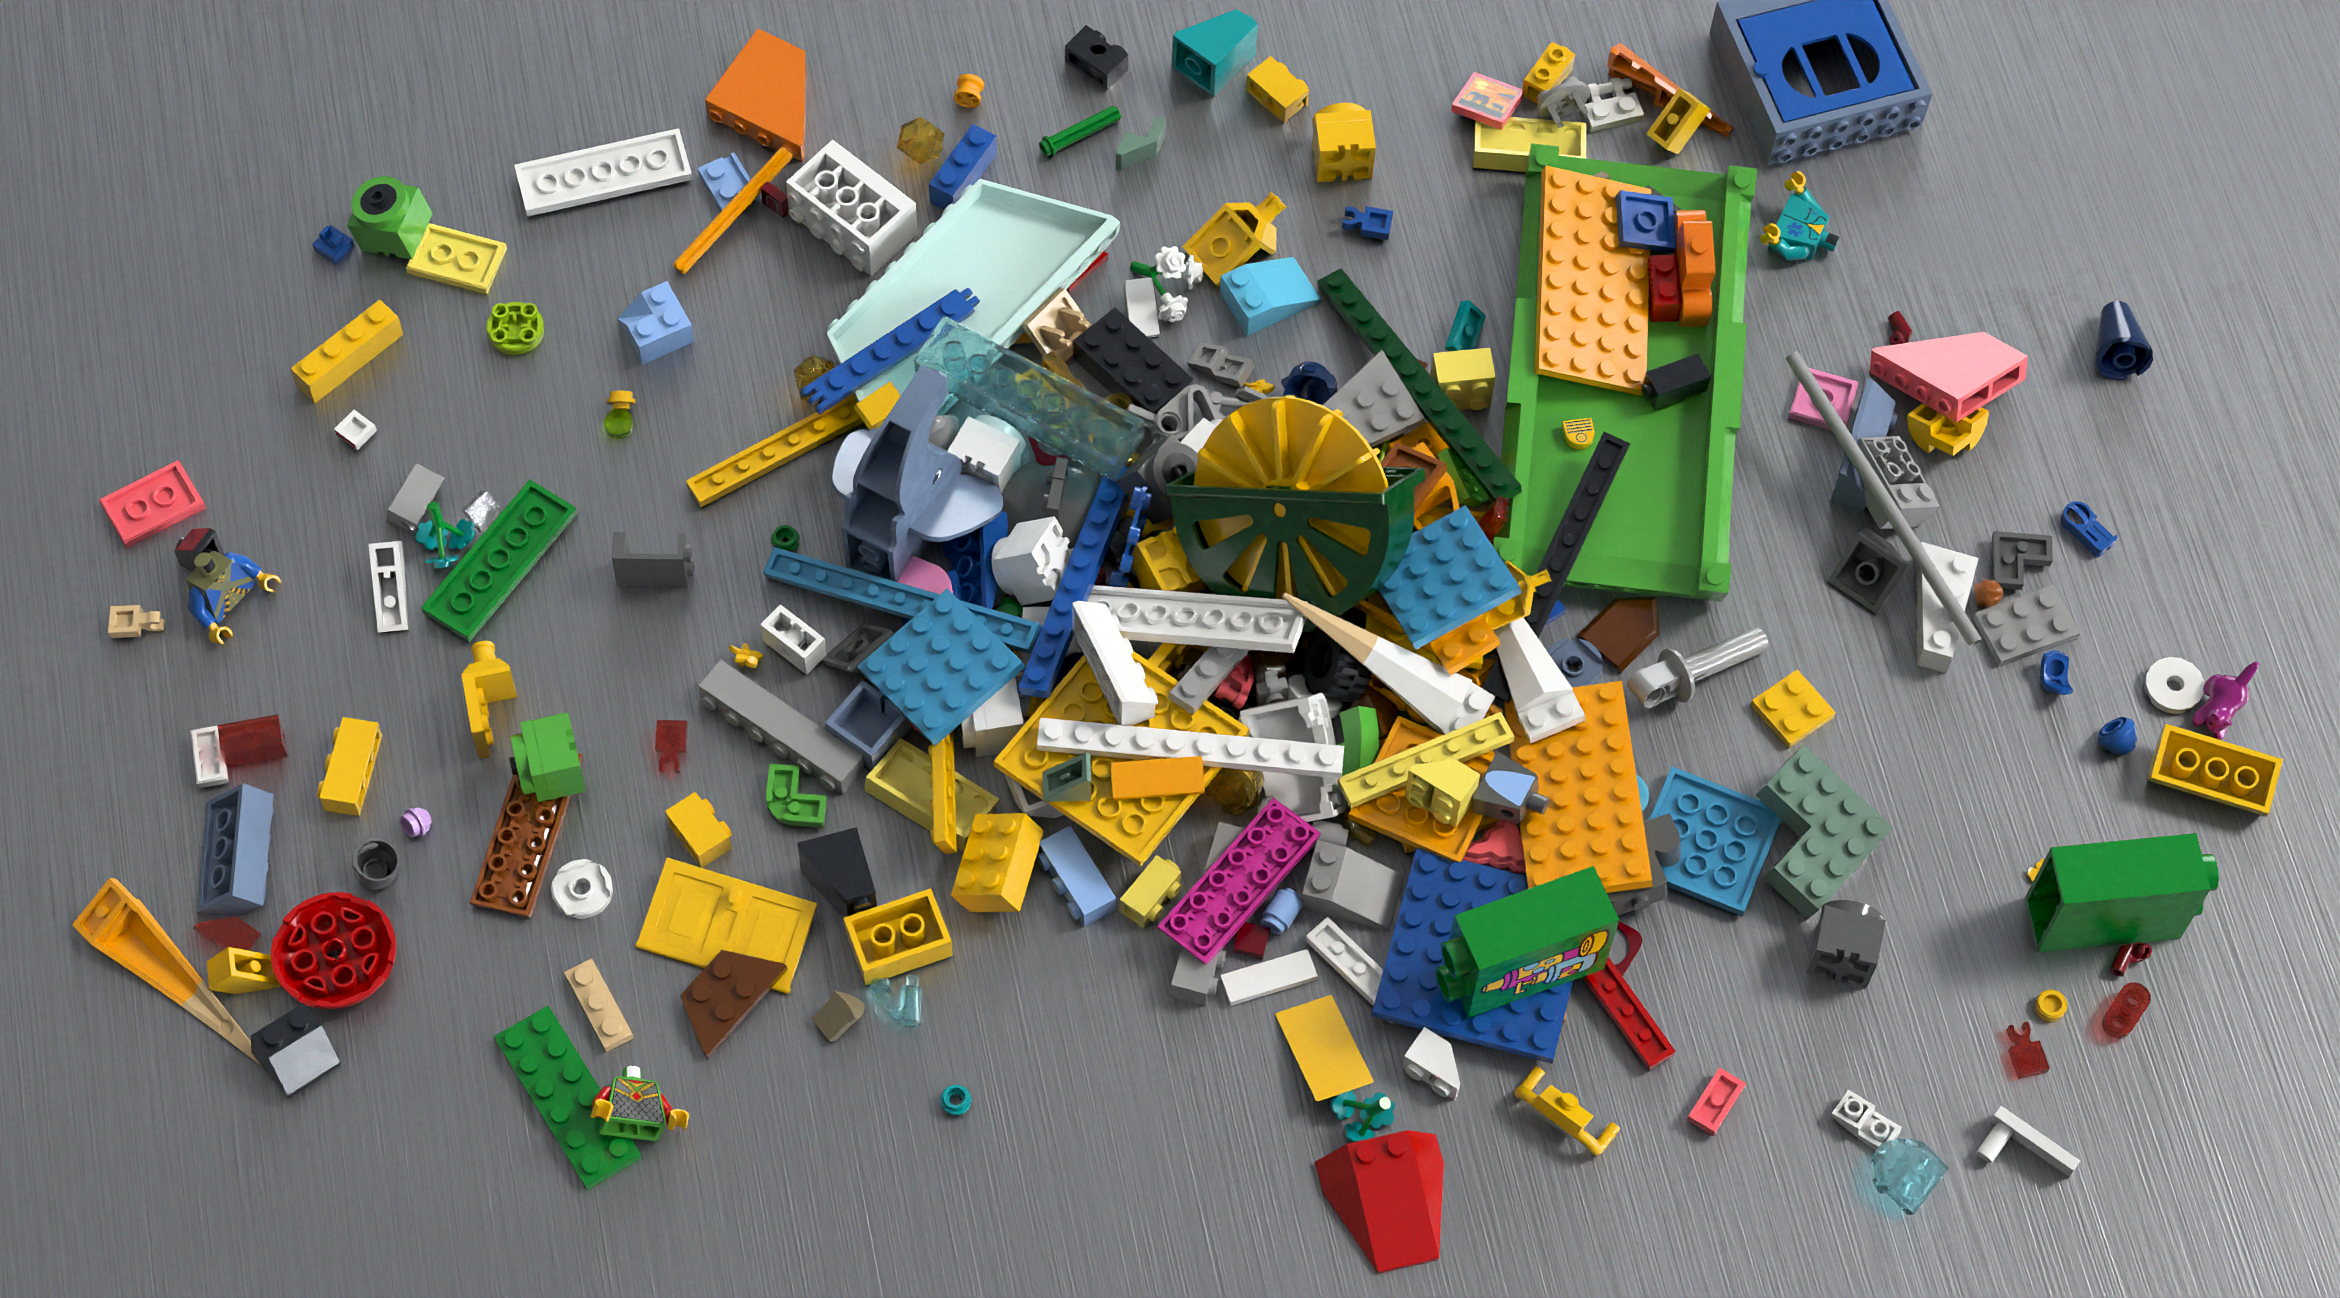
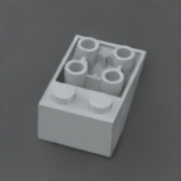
M1900 436L1868 437L1858 440L1859 448L1909 526L1919 527L1940 505L1934 497V492L1924 480L1920 468L1909 454L1906 444L1901 440ZM1864 483L1866 506L1879 529H1892V525Z

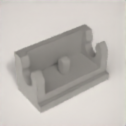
M416 463L388 508L387 522L413 532L425 513L427 505L433 500L440 486L444 483L445 478Z

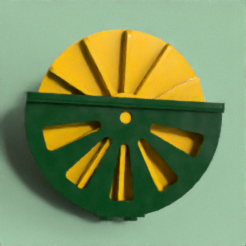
M1286 395L1284 397L1256 400L1240 407L1225 417L1212 431L1203 448L1199 449L1196 469L1167 484L1166 491L1167 496L1171 497L1173 520L1183 551L1198 576L1216 595L1284 600L1282 594L1287 593L1302 601H1308L1309 604L1337 617L1379 590L1400 565L1408 548L1413 530L1415 486L1426 480L1425 468L1382 467L1376 456L1380 453L1378 447L1372 449L1359 431L1342 417V411L1339 409L1332 411L1315 402L1296 398L1294 395ZM1306 618L1302 631L1310 632L1317 630L1318 627Z

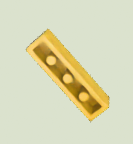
M378 300L291 368L296 386L314 404L403 336L399 317L381 300Z

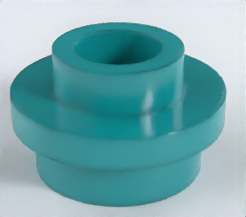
M961 1085L948 1086L943 1090L940 1097L942 1109L953 1116L966 1113L972 1103L970 1092ZM958 1097L962 1102L959 1105H953L950 1102L951 1099Z

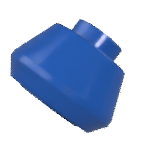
M2119 717L2108 722L2098 733V743L2113 754L2126 755L2135 749V743L2138 740L2135 722L2127 717Z

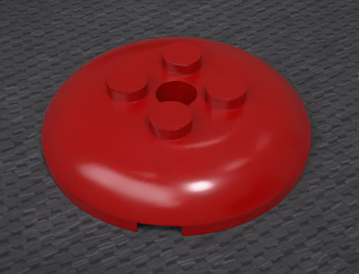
M346 892L320 894L298 904L283 918V923L272 940V968L282 988L297 1001L320 1009L345 1008L370 997L388 978L394 966L397 952L396 936L392 924L381 908L370 900L366 901L353 896L352 893ZM333 951H342L337 959L328 957Z

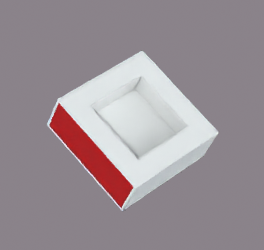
M353 410L334 428V431L339 438L358 450L377 429L372 422L356 410Z

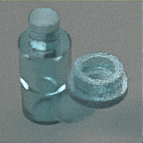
M909 975L906 977V985L901 987L900 1007L896 1006L889 997L893 987L890 986L891 982L888 979L877 978L872 980L869 992L877 996L883 1009L892 1019L898 1021L903 1027L914 1028L921 1025L923 988L918 986V976Z

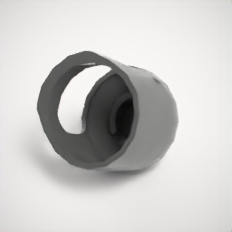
M366 837L361 840L355 847L352 855V868L358 883L365 888L378 890L389 886L396 878L400 860L395 846L386 840L376 837ZM370 843H376V844H378V846L369 847V848H367V849L361 851V849H362L364 846H366V845H368V844H370Z

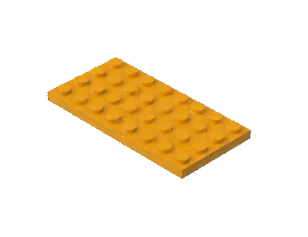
M1546 165L1541 173L1534 373L1642 396L1641 385L1644 384L1643 381L1647 372L1649 297L1647 262L1650 250L1619 246L1616 194L1620 190L1651 194V189Z
M1622 681L1572 687L1573 693L1585 714L1586 721L1531 744L1518 720L1512 697L1508 704L1504 702L1506 721L1514 735V741L1509 743L1511 759L1534 772L1538 776V793L1550 798L1549 806L1544 815L1528 809L1523 821L1520 823L1528 889L1594 866L1606 893L1653 887Z

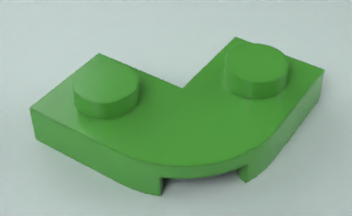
M770 764L766 800L771 814L778 821L787 825L824 828L827 796L798 793L800 766Z

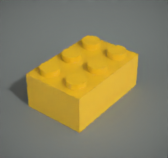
M1026 813L975 814L951 896L969 912H1020L1044 830Z
M931 888L843 918L845 934L865 986L953 956L952 941Z

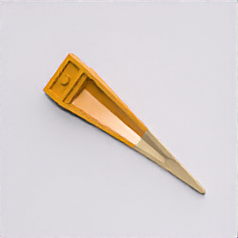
M109 878L72 926L92 946L182 1006L260 1065L251 1053L250 1039L213 992L209 990L206 983L143 903L136 899L117 879Z

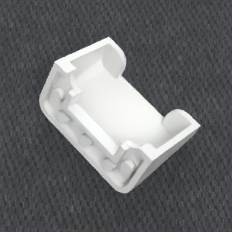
M1323 693L1240 711L1241 717H1239L1238 721L1250 729L1247 737L1336 745L1329 708ZM1260 771L1266 797L1262 799L1261 805L1258 806V814L1273 797L1306 822L1334 817L1348 809V803H1346V799L1337 784L1338 778Z

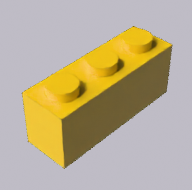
M343 717L340 727L335 728L333 733L334 749L332 754L327 755L325 761L326 777L324 781H320L317 789V798L320 799L324 811L360 816L382 739L378 722Z

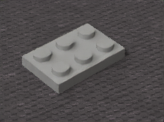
M2054 585L1975 612L1973 616L1999 667L2078 639L2080 635Z

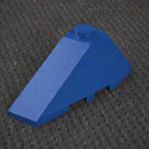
M1001 511L1000 515L993 521L971 533L942 542L944 556L950 559L952 565L950 571L956 570L959 575L962 601L989 609L993 607L998 583L992 570V552L999 539L1008 537L1006 512Z

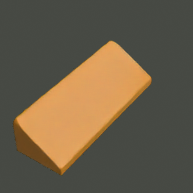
M1201 756L1113 762L1110 764L1113 800L1200 794L1205 792Z

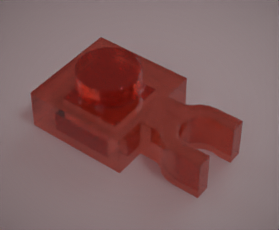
M657 720L655 750L656 752H664L659 761L660 773H665V764L669 761L675 762L674 771L680 773L681 764L677 755L678 752L687 753L689 724L687 720Z
M2024 1022L2021 1026L2024 1032L2023 1035L2017 1034L2014 1031V1026L2009 1025L2006 1031L2009 1039L2015 1043V1046H2011L2008 1052L2017 1078L2021 1079L2047 1073L2050 1067L2040 1040L2031 1042L2029 1023Z

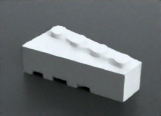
M1921 542L1965 612L1979 558ZM1915 563L1917 576L1915 580L1918 627L1916 631L1917 665L1946 673L1953 658L1959 630Z

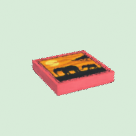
M1474 72L1452 103L1451 112L1502 130L1523 99L1524 90Z

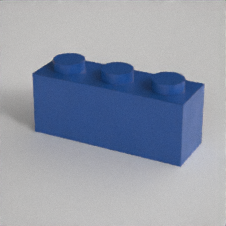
M975 124L971 125L929 183V199L931 204L945 210L948 205L955 204L961 198V194L967 186L974 185L980 179L997 155V135Z

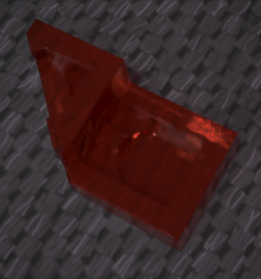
M236 916L199 922L193 927V929L213 944L217 942L225 949L232 947L249 950L261 935V933Z

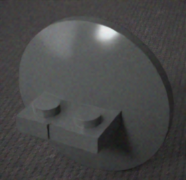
M1057 457L1055 465L1051 466L1040 465L1036 460L1023 465L1012 474L1001 493L1003 497L1002 511L1007 513L1008 536L1017 523L1055 516L1063 529L1062 538L1067 537L1070 541L1067 546L1069 549H1073L1103 475L1096 468L1079 459L1068 461L1067 458Z

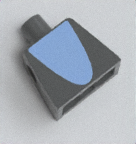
M1497 752L1472 797L1473 812L1514 823H1521L1528 809L1544 815L1549 806L1550 798L1538 793V776L1534 772Z

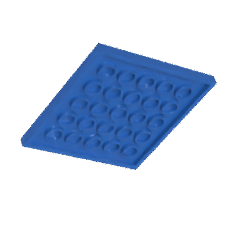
M1416 848L1371 1016L1421 1030L1425 1027L1433 1033L1552 1064L1573 980L1468 1018L1460 999L1449 1003L1445 1000L1435 973L1436 967L1444 965L1441 943L1448 941L1450 938L1454 915L1527 890V876L1462 860L1460 863H1453L1426 850Z

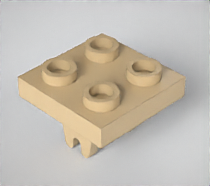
M1059 288L1022 324V327L1051 369H1059L1073 355V340L1091 327V325L1067 290Z

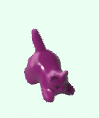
M2254 661L2245 667L2238 677L2226 674L2211 676L2203 686V692L2209 696V699L2193 715V725L2196 727L2203 724L2207 725L2208 730L2213 732L2214 738L2222 740L2228 726L2232 725L2231 720L2235 713L2246 705L2250 697L2247 684L2256 673L2259 663Z

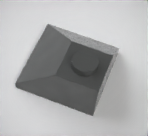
M1866 528L1857 533L1829 577L1828 582L1876 614L1908 564L1892 544Z
M863 623L833 648L821 661L824 665L848 672L861 673L857 666L894 634L890 629Z

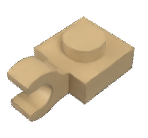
M140 605L110 606L108 634L111 638L141 637V629L152 632L164 631L165 620L160 619L161 613L159 611L143 613Z

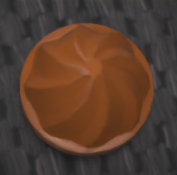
M1982 579L1981 583L1974 584L1978 607L1986 606L1989 608L2001 601L2003 588L1996 581Z

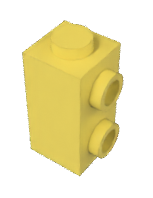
M1156 855L1120 898L1119 912L1143 929L1150 921L1155 922L1163 912L1164 907L1162 906L1168 899L1173 900L1182 888L1179 867L1169 859L1164 860Z

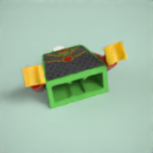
M636 1066L625 1067L622 1070V1077H614L610 1086L603 1087L591 1101L592 1112L590 1117H601L599 1134L658 1141L666 1124L669 1130H674L675 1126L687 1130L689 1113L685 1110L673 1109L665 1096L660 1093L658 1083L652 1080L641 1079V1069Z

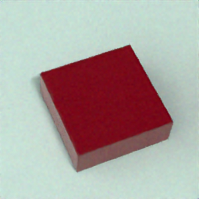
M1245 922L1238 930L1233 953L1263 959L1270 928Z

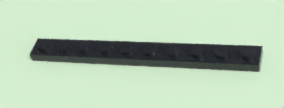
M1603 432L1537 571V573H1540L1547 569L1551 581L1535 587L1536 592L1533 593L1530 615L1523 618L1538 639L1631 444L1606 432ZM1497 655L1482 689L1494 695L1496 699L1508 704L1511 694L1499 656Z

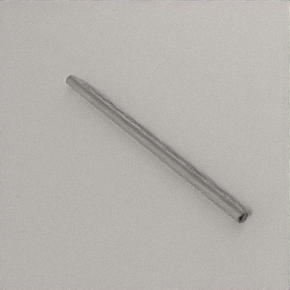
M1798 351L1789 354L1786 357V361L1969 647L1977 645L1982 641V638Z

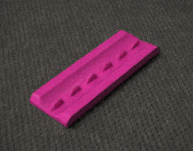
M1273 797L1157 928L1173 941L1180 944L1203 964L1210 963L1313 847L1321 833Z

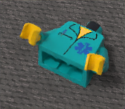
M1800 171L1792 173L1791 179L1785 181V188L1788 191L1795 190V193L1790 195L1777 224L1771 223L1763 227L1762 230L1766 233L1760 236L1762 244H1769L1768 250L1777 252L1787 261L1811 260L1818 246L1834 252L1840 239L1839 236L1826 231L1830 217L1815 201L1808 189L1803 187L1806 183V178Z

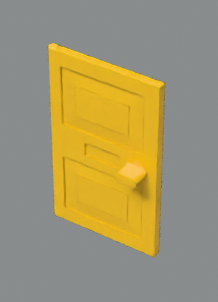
M667 857L635 947L704 969L721 950L784 963L788 970L771 989L789 994L790 986L818 904Z

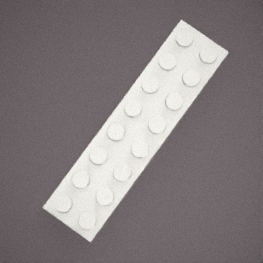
M1094 585L1087 601L1106 604L1110 614L1115 613L1120 622L1121 630L1119 632L1122 638L1127 637L1128 640L1294 653L1306 621V617L1282 599Z

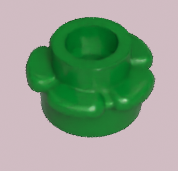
M781 525L772 534L771 544L776 548L792 552L798 547L800 536L793 527Z

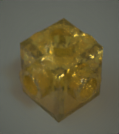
M918 117L901 126L897 148L911 157L913 161L923 164L940 156L945 133L924 118Z
M812 355L793 371L799 393L804 387L835 368L833 361ZM812 393L811 395H809V396L806 397V398H804V397L800 394V397H801V399L808 401V399H809L812 395H814L815 393Z

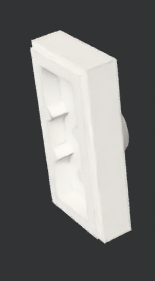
M221 725L190 730L198 788L229 783Z

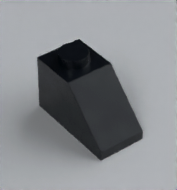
M212 528L191 529L186 537L184 536L178 541L174 551L179 564L191 572L196 568L194 560L200 553L216 551L222 555L224 554L217 533Z

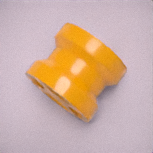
M973 74L960 75L957 79L958 89L955 90L953 96L954 101L962 107H978L981 103L980 93L984 90V81Z

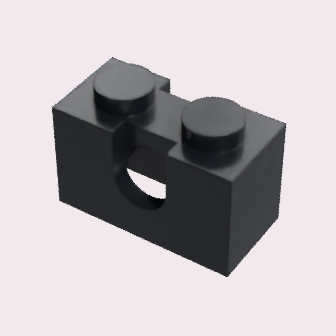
M1087 25L1065 45V62L1106 91L1128 71L1129 54L1120 45L1113 44L1111 46L1106 42L1105 36L1100 31H1094Z

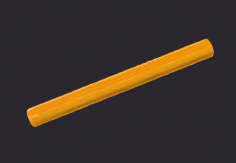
M781 147L675 260L673 267L679 273L685 274L761 193V187L767 181L771 182L791 161L792 154L786 148Z

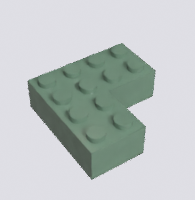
M1804 744L1791 755L1756 794L1767 807L1800 836L1763 878L1807 919L1822 908L1893 828Z

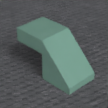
M1155 116L1147 138L1125 131L1116 152V169L1124 170L1156 157L1166 135V119Z

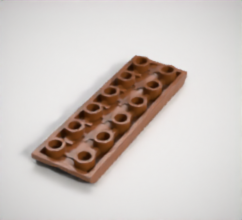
M578 753V757H579V761H580V766H581V764H582V757H583V756H582V754ZM519 775L512 776L470 900V905L499 910L527 918L531 917L571 795L538 802L536 792L523 795Z

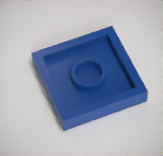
M1623 190L1616 194L1619 246L1672 253L1676 249L1672 197Z

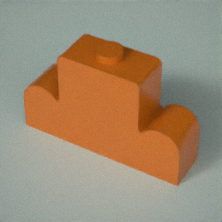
M1676 210L1674 212L1676 249L1673 252L1677 258L1682 301L1678 325L1679 327L1708 326L1712 314V293L1710 287L1716 272L1712 221H1706L1705 210Z

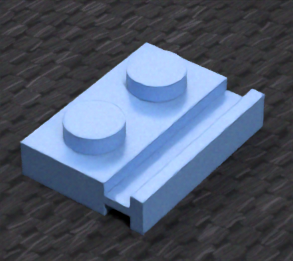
M734 152L730 153V156L725 159L721 157L698 168V175L720 211L751 180ZM759 195L755 198L756 201L760 200Z

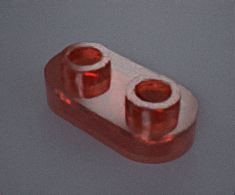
M2131 982L2124 985L2102 1019V1027L2109 1036L2122 1039L2132 1032L2151 1001L2150 992L2144 985ZM2128 998L2135 999L2137 1001V1004H2131L2128 1001ZM2113 1021L2120 1022L2122 1027H2115Z

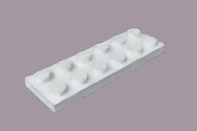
M679 128L514 165L527 217L692 180V173Z

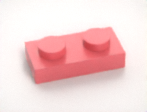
M1719 1067L1690 1112L1687 1121L1714 1136L1742 1093L1746 1083Z

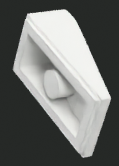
M1152 278L1124 281V296L1128 320L1148 338L1160 337Z

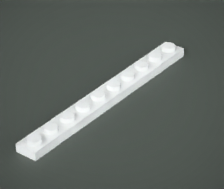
M1040 718L1037 750L1071 754L1089 753L1093 756L1136 760L1201 756L1203 766L1340 779L1342 777L1344 746L1049 718Z

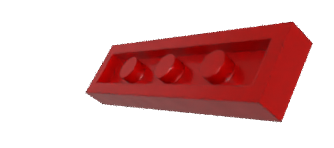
M1609 957L1603 970L1583 977L1648 1071L1675 1055L1676 1051Z

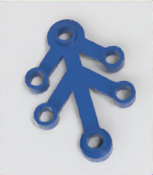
M1143 485V488L1135 486L1129 509L1136 512L1130 527L1119 571L1113 569L1108 586L1124 588L1128 586L1130 577L1125 576V572L1130 573L1134 556L1131 555L1135 546H1137L1140 533L1144 531L1148 516L1143 514L1142 510H1148L1152 497L1151 493H1147L1148 486Z

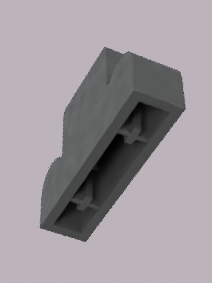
M1670 813L1644 822L1653 887L1607 893L1617 916L1632 910H1643L1650 904L1667 898V879L1661 866H1673L1681 857L1680 835Z

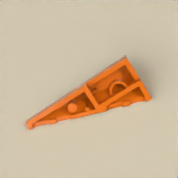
M1622 43L1613 46L1610 50L1607 63L1609 68L1608 75L1615 78L1619 77L1620 79L1630 77L1633 86L1655 95L1653 105L1664 109L1680 87ZM1711 110L1700 124L1728 138L1734 128Z

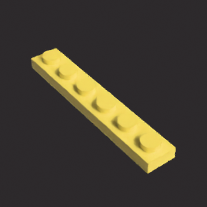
M1499 712L1346 774L1341 779L1338 778L1337 784L1349 807L1352 808L1406 786L1408 771L1412 765L1448 759H1456L1462 763L1513 742L1514 735L1503 714Z

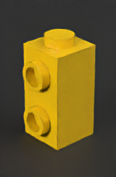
M1551 42L1524 79L1522 88L1524 90V97L1538 104L1537 95L1560 85L1571 73L1575 53L1565 46Z

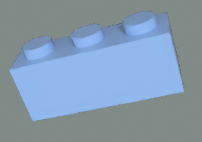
M1071 826L1040 842L1039 854L1036 856L1038 863L1043 871L1049 870L1053 877L1051 881L1056 892L1060 896L1064 894L1069 902L1067 903V908L1075 920L1079 918L1083 926L1086 927L1116 911L1115 895Z

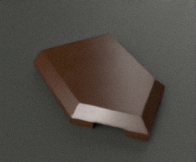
M1615 598L1576 638L1586 640L1594 645L1600 652L1602 659L1621 674L1660 635L1657 598Z

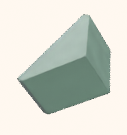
M1083 753L1042 772L1043 800L1047 802L1091 801V761L1089 753Z

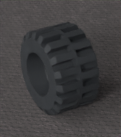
M1320 628L1314 631V635L1310 637L1309 644L1305 649V657L1303 659V677L1309 692L1312 695L1323 693L1327 699L1352 702L1359 699L1360 695L1366 691L1367 685L1370 684L1372 672Z

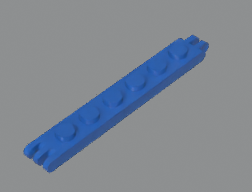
M966 288L960 293L957 289L953 290L804 387L800 394L806 398L815 393L807 402L814 406L822 401L815 408V411L819 415L970 317L975 312L973 308L979 304L980 300L977 296H974L966 301L973 294L970 288Z

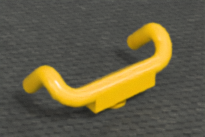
M1535 1066L1521 1085L1515 1089V1097L1527 1102L1578 1140L1592 1155H1600L1619 1132L1620 1128L1615 1123L1610 1122L1596 1140L1584 1130L1594 1116L1578 1105L1579 1100L1571 1093H1562L1553 1085H1550L1539 1096L1532 1092L1533 1088L1545 1074L1541 1068Z

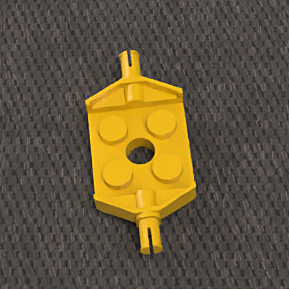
M1505 561L1508 570L1520 586L1521 594L1483 613L1484 620L1492 630L1530 615L1533 593L1536 592L1535 587L1551 581L1547 569L1535 575L1527 576L1526 573L1511 562Z

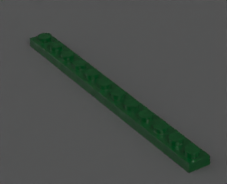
M1340 268L1317 281L1319 290L1374 357L1383 350L1424 418L1496 506L1522 492L1521 484L1343 269Z

